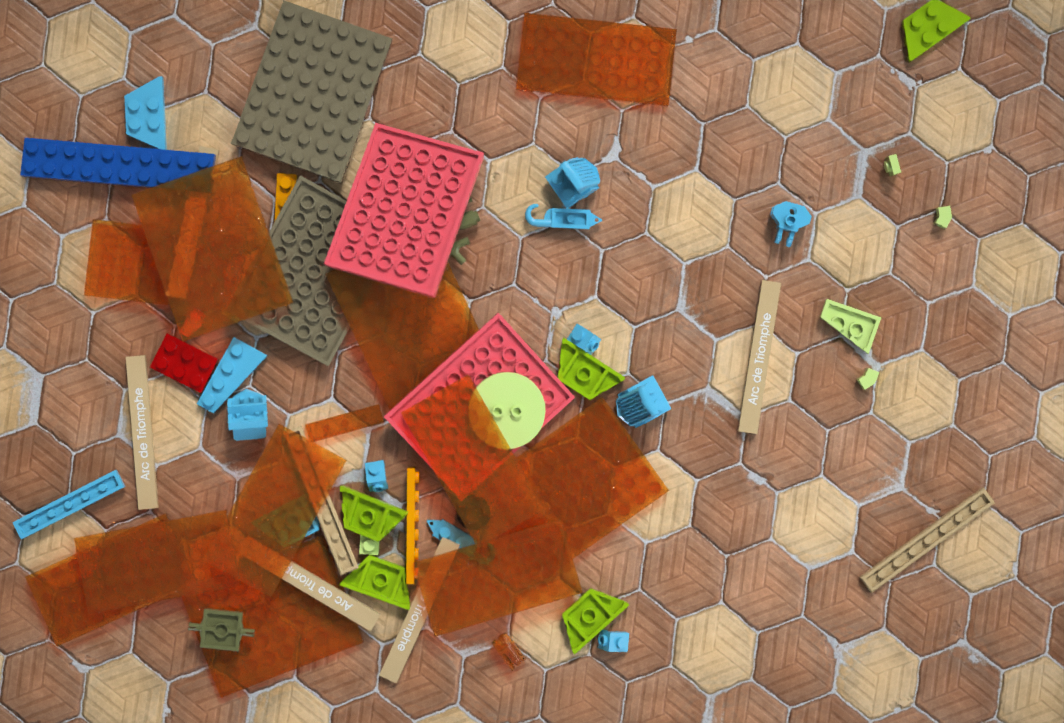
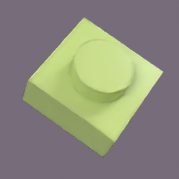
M894 154L886 157L884 162L885 171L889 172L890 176L901 173L897 155Z
M360 535L359 554L379 555L380 541L377 542Z

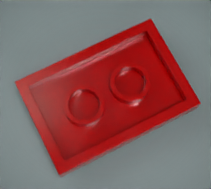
M166 333L150 368L203 393L219 358Z

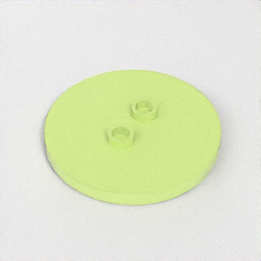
M500 372L485 378L474 389L469 400L468 416L474 432L483 442L495 448L513 449L527 444L538 434L545 419V402L540 390L530 379L518 373Z

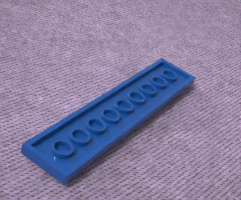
M25 138L20 175L32 178L212 193L216 155Z

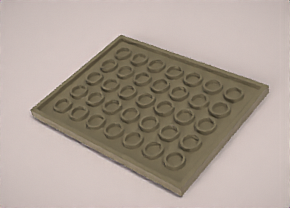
M283 0L231 144L341 183L393 41L392 38Z
M300 175L226 311L329 366L375 280L324 265L347 201Z

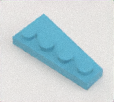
M233 337L199 398L197 405L215 413L268 355Z

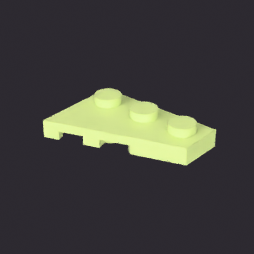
M829 299L825 300L820 314L821 319L869 354L881 317Z

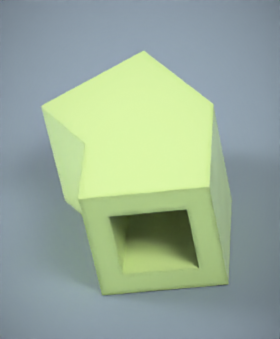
M950 206L936 208L937 217L933 224L945 229L952 219Z
M866 368L864 374L856 380L861 388L865 390L875 384L879 372Z

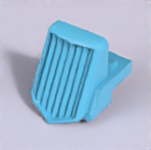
M577 157L564 161L558 168L545 176L567 209L599 189L600 177L597 167L585 158Z
M653 375L617 394V416L627 425L634 426L635 428L646 424L671 409Z
M245 389L232 398H228V428L233 430L234 439L240 441L265 438L266 427H268L266 395L262 396L260 393Z

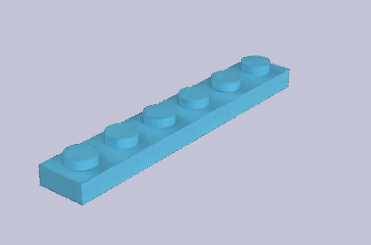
M114 470L12 523L19 537L24 539L126 486L118 471Z

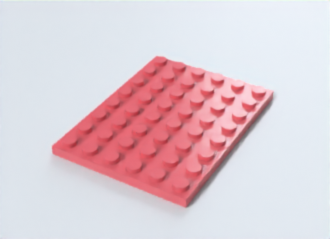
M375 123L324 265L435 298L484 159V153Z
M496 313L384 415V418L461 500L469 495L520 448L500 449L492 447L483 442L474 432L469 421L468 405L474 389L481 381L500 372H514L530 379L538 387L544 398L546 411L542 427L575 398L499 313Z

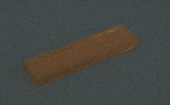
M380 404L305 424L309 441L312 443L384 423Z

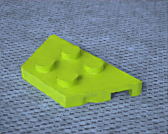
M931 0L902 21L908 62L910 63L971 18L940 0Z
M562 339L558 379L576 392L591 400L625 380V377L567 339Z
M344 485L340 486L343 498L341 505L342 512L344 513L343 523L345 529L379 542L408 514V511Z
M368 555L358 565V569L353 570L340 582V586L407 610L410 609L408 584H406V567Z
M589 588L562 613L572 652L576 654L629 606L628 602Z

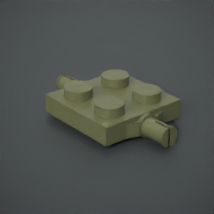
M205 608L201 623L189 622L188 625L190 626L188 631H200V648L239 651L242 637H254L255 629L244 628L242 623L244 612Z

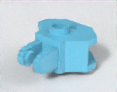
M785 201L772 207L770 216L777 224L776 229H778L774 243L779 244L783 231H787L789 235L786 240V246L791 247L794 235L798 229L810 224L812 216L805 206Z

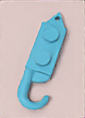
M538 204L530 205L525 212L527 222L535 227L589 230L590 227L602 221V219L591 213L590 210L551 208L546 211L544 219H534L531 216L532 209L539 207Z
M443 518L442 520H427L434 537L439 540L445 537L460 544L458 551L482 564L489 563L494 559L496 551L491 543H487L491 550L490 555L483 557L476 553L478 542L473 536Z

